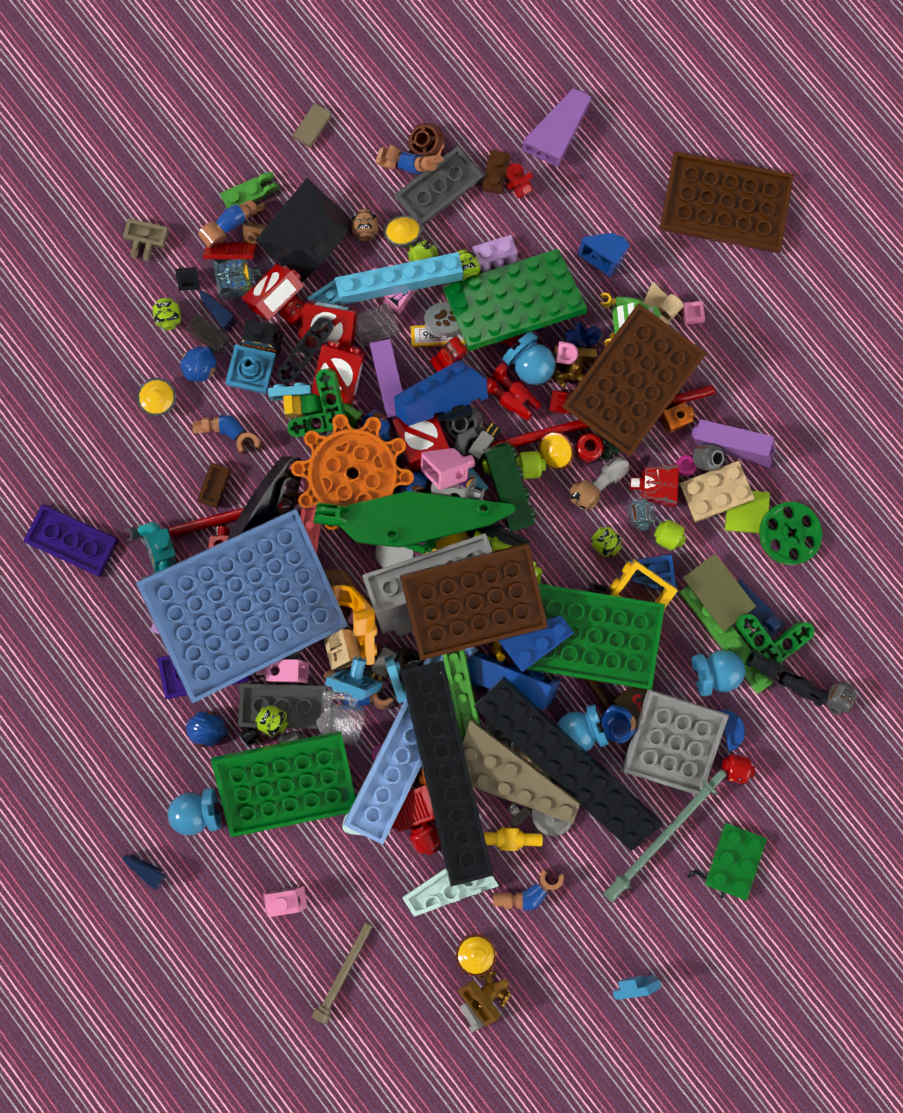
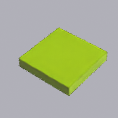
M752 491L755 498L754 501L727 510L725 513V531L759 534L761 520L769 510L770 492Z

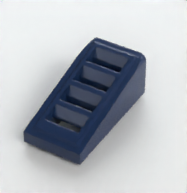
M201 290L199 295L203 303L223 331L227 333L236 323L234 315Z
M127 854L122 859L152 889L158 890L167 875L166 871L132 854Z

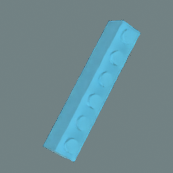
M456 252L336 277L335 281L340 305L460 281L463 277V270L459 253Z

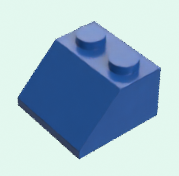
M614 233L588 236L581 240L577 255L611 278L625 259L630 244L626 238Z

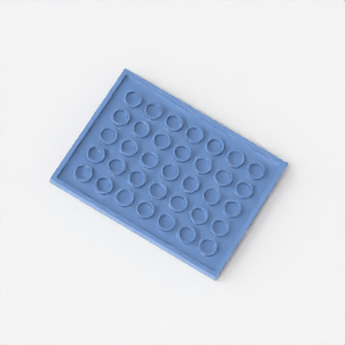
M293 509L135 582L191 703H195L348 627L297 509Z

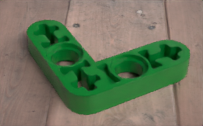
M322 369L316 375L323 412L290 420L287 430L291 436H305L308 430L317 433L333 430L332 418L338 414L346 416L337 374L333 369ZM325 373L327 376L330 375L331 379L328 380V383L327 381H323L322 378L323 376H325ZM333 386L334 389L325 391L324 388ZM329 393H333L336 396V403L334 405L327 402V395ZM338 406V410H335V413H334V410L330 412L329 409H332V408H335V407ZM314 418L321 420L322 426L320 429L313 427L312 421ZM297 424H306L307 426L299 431L294 429V426Z
M743 613L736 620L737 628L753 650H758L759 654L768 659L769 655L766 651H763L767 649L769 653L774 654L772 658L779 663L783 662L811 640L815 633L814 627L810 623L801 621L772 641L754 615ZM745 619L751 620L749 625L755 631L752 632L750 628L743 626L745 625ZM801 627L807 628L805 630L806 635H799L802 632ZM758 634H761L764 638L760 646H756L754 643V638ZM789 638L792 641V646L790 649L785 650L782 643L785 639Z

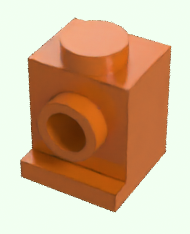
M684 402L664 410L660 417L668 434L691 425L694 421L695 413L693 408L687 406ZM680 412L683 418H678L677 413Z

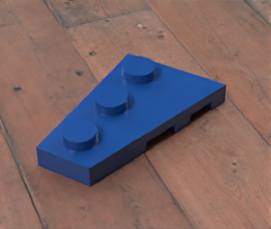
M562 616L546 620L548 628L498 640L521 672L574 633Z

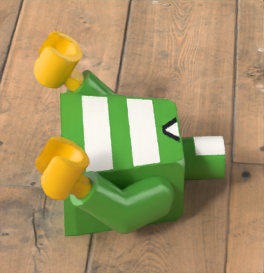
M608 293L600 295L602 299H609L607 302H600L603 308L607 309L615 305L612 308L615 334L638 303L658 318L661 316L657 306L650 307L640 299L620 296L611 298ZM611 338L605 340V342H604L605 347H606V346L608 345V343L611 341Z

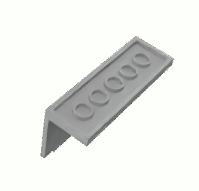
M486 533L362 575L382 634L395 630L398 636H403L413 632L399 575L492 552Z

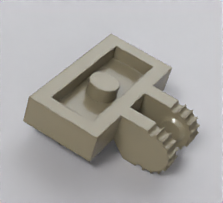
M128 218L123 239L133 242L131 257L135 259L138 257L140 244L146 245L143 259L149 262L152 255V247L164 249L169 229L165 226Z

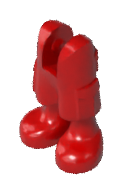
M503 361L496 368L492 376L487 379V394L500 398L499 401L503 407L529 421L533 415L522 404L526 402L530 407L538 410L541 403L521 381L513 382L508 377V365ZM496 381L505 386L509 391L505 392L496 384Z

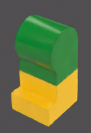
M319 395L283 396L284 412L287 419L323 412Z

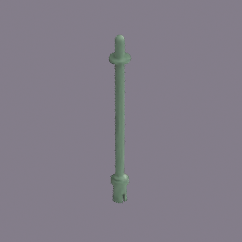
M724 770L718 771L708 783L703 780L702 784L705 787L626 873L615 877L616 880L603 892L609 901L614 903L625 889L628 890L630 888V880L711 792L714 795L718 794L714 789L726 777Z

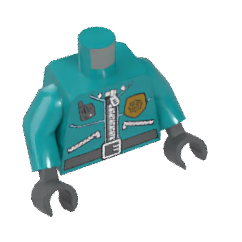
M149 522L125 529V532L130 531L131 538H128V541L143 536L154 570L153 574L176 564V555L167 528L162 529L159 523Z

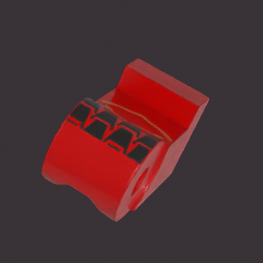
M456 336L449 340L440 352L432 357L430 362L438 372L460 359L462 360L468 349L462 344L459 337Z

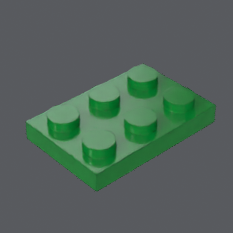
M724 823L704 885L747 901L767 838Z

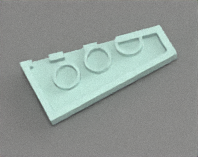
M445 868L402 898L415 917L446 904L498 887L499 885L494 877L491 876L451 887Z

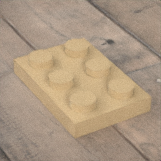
M739 461L680 483L681 490L695 523L755 500Z

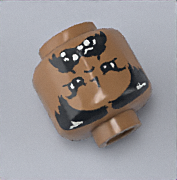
M360 209L358 213L352 216V234L359 241L373 240L379 231L377 215L370 212L369 209Z
M583 480L581 483L576 481L569 490L572 493L570 501L583 511L592 510L601 499L599 496L600 490L588 480Z

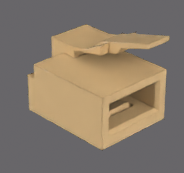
M342 629L324 638L331 670L346 669L352 666L353 657H361L356 636L351 633L350 629Z

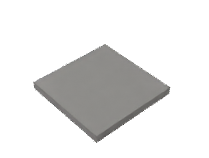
M648 689L636 723V732L631 738L621 771L697 795L705 787L702 781L707 782L729 715Z

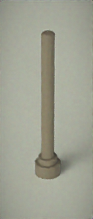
M366 922L323 1004L314 1009L311 1016L315 1020L323 1024L328 1023L331 1017L330 1007L373 928L370 923Z

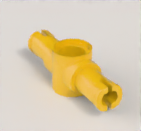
M500 828L496 832H483L486 845H496V848L503 851H519V848H523V846H542L543 842L541 833H523V831H519V828Z

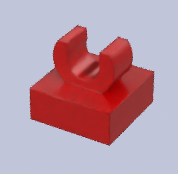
M552 390L549 412L569 415L570 412L562 406L572 393Z

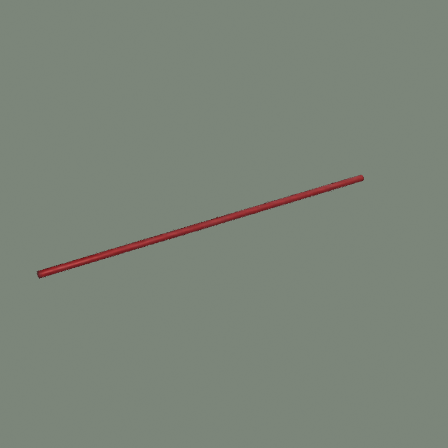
M713 385L676 394L667 407L715 395V388ZM575 420L495 441L490 447L504 442H508L510 446L517 447L540 441L541 437L545 436L546 433L553 431L567 434L590 427L580 420ZM407 464L404 465L401 469L410 470V467ZM304 492L297 494L295 505L299 504L298 499ZM244 507L169 527L171 537L238 520Z

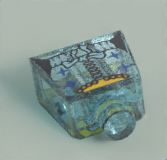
M213 259L218 296L221 302L245 295L252 288L251 281L260 280L263 277L261 267L249 269L247 259Z

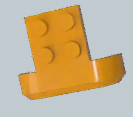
M348 585L331 586L339 606H347L353 609V634L356 636L361 658L367 660L366 665L375 664L374 656H377V646L374 643V636H377V627L375 624L374 608L354 587Z

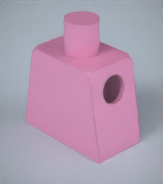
M454 448L422 452L421 471L439 490L466 481L468 469L475 466L472 455L463 457Z

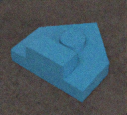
M655 975L624 978L618 982L619 988L613 991V995L616 1000L649 996L659 990L661 984Z

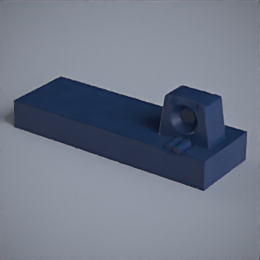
M739 579L737 581L756 606L748 614L754 615L769 637L772 638L785 623Z

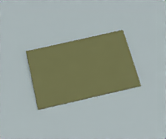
M716 554L683 577L684 581L723 631L733 625L739 615L748 613L756 607Z

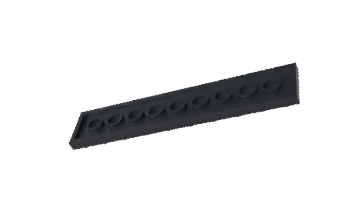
M443 661L400 670L449 884L452 887L494 876Z
M505 676L475 702L473 706L566 792L579 800L581 806L631 851L662 826V821Z

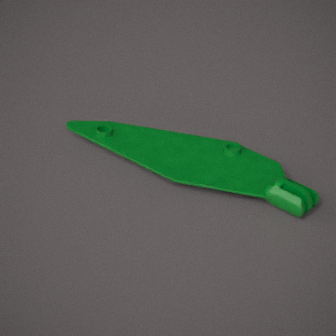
M406 491L346 506L317 502L313 522L314 524L341 527L357 543L401 548L490 526L513 514L515 506L507 503Z

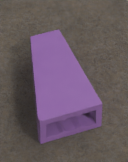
M573 88L525 138L522 151L559 167L589 107L591 96L583 90Z
M387 339L370 343L369 348L386 417H391L394 420L398 418L395 412L394 396L403 391L391 340Z
M701 419L699 424L694 426L692 432L696 445L702 443L716 444L722 448L723 453L767 468L771 467L776 450L774 436Z

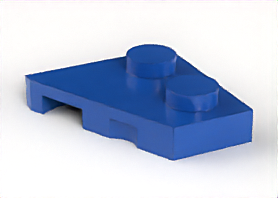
M672 554L636 559L676 587ZM638 569L632 575L634 583L646 585L663 591L664 589L663 586Z

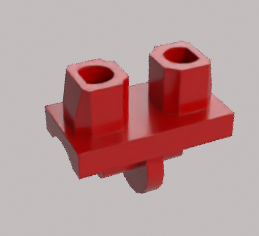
M511 164L506 170V176L511 182L505 186L508 191L513 189L518 199L533 191L529 179L533 178L531 172L524 175V169L520 164Z

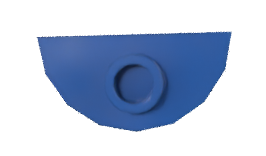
M718 710L729 715L724 734L730 752L737 749L743 742L745 726L741 718L734 712Z

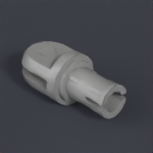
M623 457L613 458L602 468V474L592 484L600 492L610 483L616 484L628 473L630 468L629 461Z

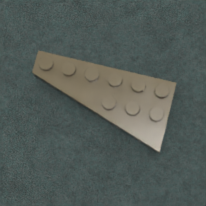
M471 718L462 745L472 786L573 824L580 801L566 792L561 786H557L548 779L547 775L543 772L540 773L530 762L506 744L501 743L493 737L492 733L484 730Z

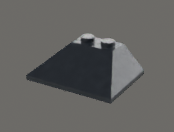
M306 178L255 241L283 267L287 266L290 270L294 269L301 276L300 281L303 282L325 261L343 239L351 225V218L313 182Z

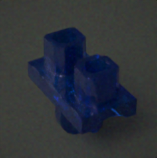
M581 322L575 323V329L565 332L566 341L573 343L579 348L594 349L591 345L598 344L603 338V333L598 327L592 326L587 328Z

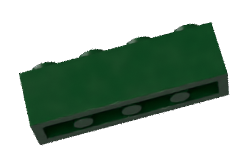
M504 442L483 449L499 503L513 504L515 506V512L504 518L508 530L513 532L535 524L533 518L536 517L533 506H529L527 500L530 497L527 486H523L521 481L524 475L521 467L517 466L515 458H518L515 447L510 446L508 442Z

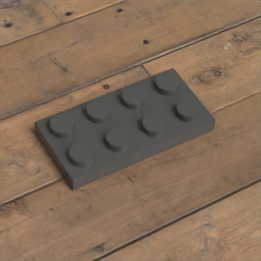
M458 146L443 157L444 161L437 163L434 171H424L395 194V198L413 218H418L422 226L483 180L481 172Z
M240 684L238 727H257L255 719L262 707L274 705L287 713L286 722L289 723L287 728L325 729L327 686Z

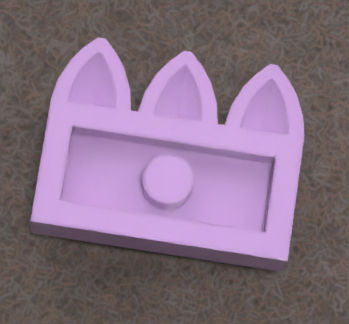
M512 235L472 247L473 252L478 258L482 273L490 271L491 264L495 269L504 266V260L507 264L518 262V253Z

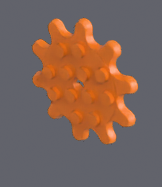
M336 415L332 420L333 432L331 435L324 437L315 431H308L305 434L304 441L311 448L312 455L307 461H296L291 466L293 475L304 477L309 482L308 490L302 493L298 499L299 505L305 509L317 505V502L346 506L393 495V491L397 486L410 485L414 480V475L410 470L401 469L396 464L397 456L406 449L405 441L401 438H395L389 442L381 440L379 437L381 421L377 417H370L362 428L353 429L345 415ZM350 468H355L358 470L359 476L355 479H349L346 475L347 471ZM324 525L329 530L338 528V526Z

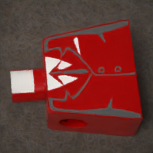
M679 465L647 467L642 471V478H630L629 487L631 490H641L642 501L674 508L677 505Z

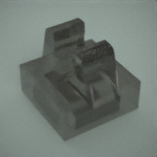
M514 803L507 808L514 816L510 823L515 828L531 814L526 806L521 811Z

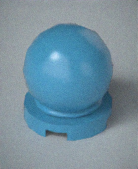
M530 331L518 340L521 344L515 350L510 348L507 351L503 360L508 366L515 365L516 373L522 381L531 385H540L550 380L553 376L556 363L551 350L544 345L536 344L538 336Z
M718 650L711 653L707 659L703 654L692 656V670L697 671L699 681H695L700 696H711L712 689L718 692H730L738 688L743 682L746 673L745 666L737 654L731 651Z
M595 704L586 706L587 712L585 713L579 711L569 712L561 717L557 723L585 751L590 750L595 742L599 743L600 747L609 743L604 732H601V727L598 725L600 715Z
M203 789L202 796L195 792H185L175 797L167 812L169 825L174 831L181 835L194 836L201 833L206 827H208L210 832L221 829V813L216 814L215 803H219L215 789Z

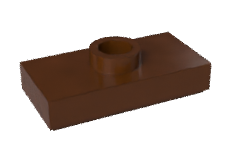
M211 462L197 502L218 509L232 470Z

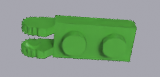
M266 172L258 178L255 177L221 192L220 195L226 208L233 205H243V203L249 200L255 203L279 190L278 183H271L264 188L261 186L274 178L273 172Z

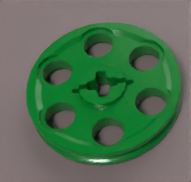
M784 502L772 507L763 516L759 528V537L763 549L774 561L784 565H797L808 561L817 553L822 541V528L819 519L810 508L798 502ZM785 507L792 510L791 518L784 516L783 510ZM803 516H807L810 519L811 524L809 527H805L802 524ZM769 519L776 521L777 528L775 530L769 529ZM789 530L794 531L792 537H788L787 535L789 533ZM807 536L811 537L814 542L811 548L805 545L804 541ZM772 540L779 542L780 548L778 551H774L771 548ZM791 548L798 552L796 560L791 559L789 556Z

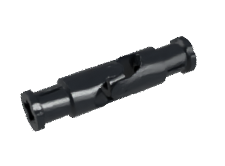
M756 649L748 655L745 662L746 666L754 667L760 671L761 675L782 687L791 688L794 694L801 698L809 699L817 707L825 702L828 695L827 690L815 687L808 679L796 675L792 670L772 658L767 659L759 654V651ZM779 671H782V672L780 673V678H779V680L776 679V678H775L776 674H777Z

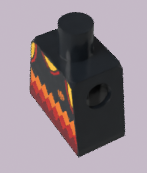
M253 320L245 321L241 346L280 354L283 334L276 325Z

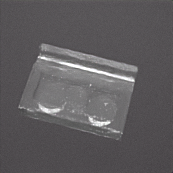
M389 303L357 315L355 332L361 346L400 332Z

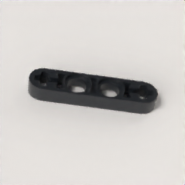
M321 316L286 358L277 371L278 379L281 382L291 383L332 333L335 324L331 317ZM328 322L327 327L329 330L324 329L320 335L316 333L321 328V323ZM307 337H315L317 339V346L310 347L306 342ZM296 352H301L305 356L303 363L296 362L294 358ZM293 365L295 368L290 372L291 376L286 378L283 370L286 371Z

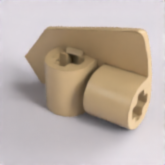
M652 282L643 302L650 307L657 306L661 313L659 318L668 325L684 307L678 297L673 294L667 296L655 282Z

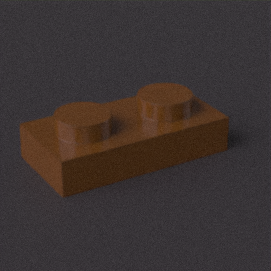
M496 150L490 151L482 185L483 191L502 194L511 154Z

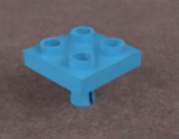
M235 344L225 382L226 386L267 395L276 353Z
M353 657L351 671L342 669L328 676L325 685L332 687V690L335 692H346L351 694V697L354 699L364 700L380 691L383 682L364 676L363 672L367 660L361 657Z

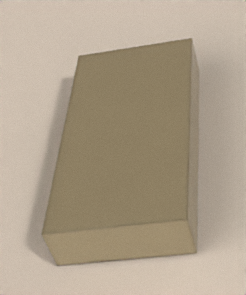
M314 103L294 132L293 138L311 148L332 117V113Z

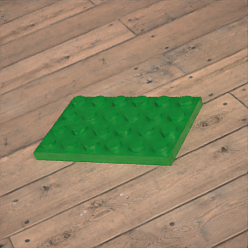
M559 249L478 274V276L468 277L465 281H455L442 286L468 351L587 313V306Z
M538 583L546 620L562 616L574 633L527 669L652 690L665 604Z
M341 731L211 757V764L230 837L348 814L356 799Z

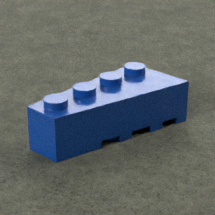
M460 359L394 396L396 416L405 424L411 426L434 418L436 413L445 414L451 412L453 407L471 405V401L480 399V401L488 399L487 379Z
M481 652L472 654L468 667L473 686H484L490 689L505 676L538 708L544 710L554 702L562 678L554 676V679L551 680L545 678L544 673L540 671L527 672L524 670L521 672L516 664L510 663L505 665V660L500 662L496 657Z

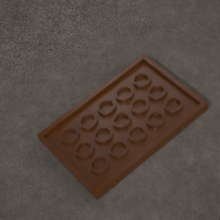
M674 151L659 230L780 253L794 174Z
M638 303L562 407L630 457L707 353Z
M528 543L399 575L420 660L548 628Z

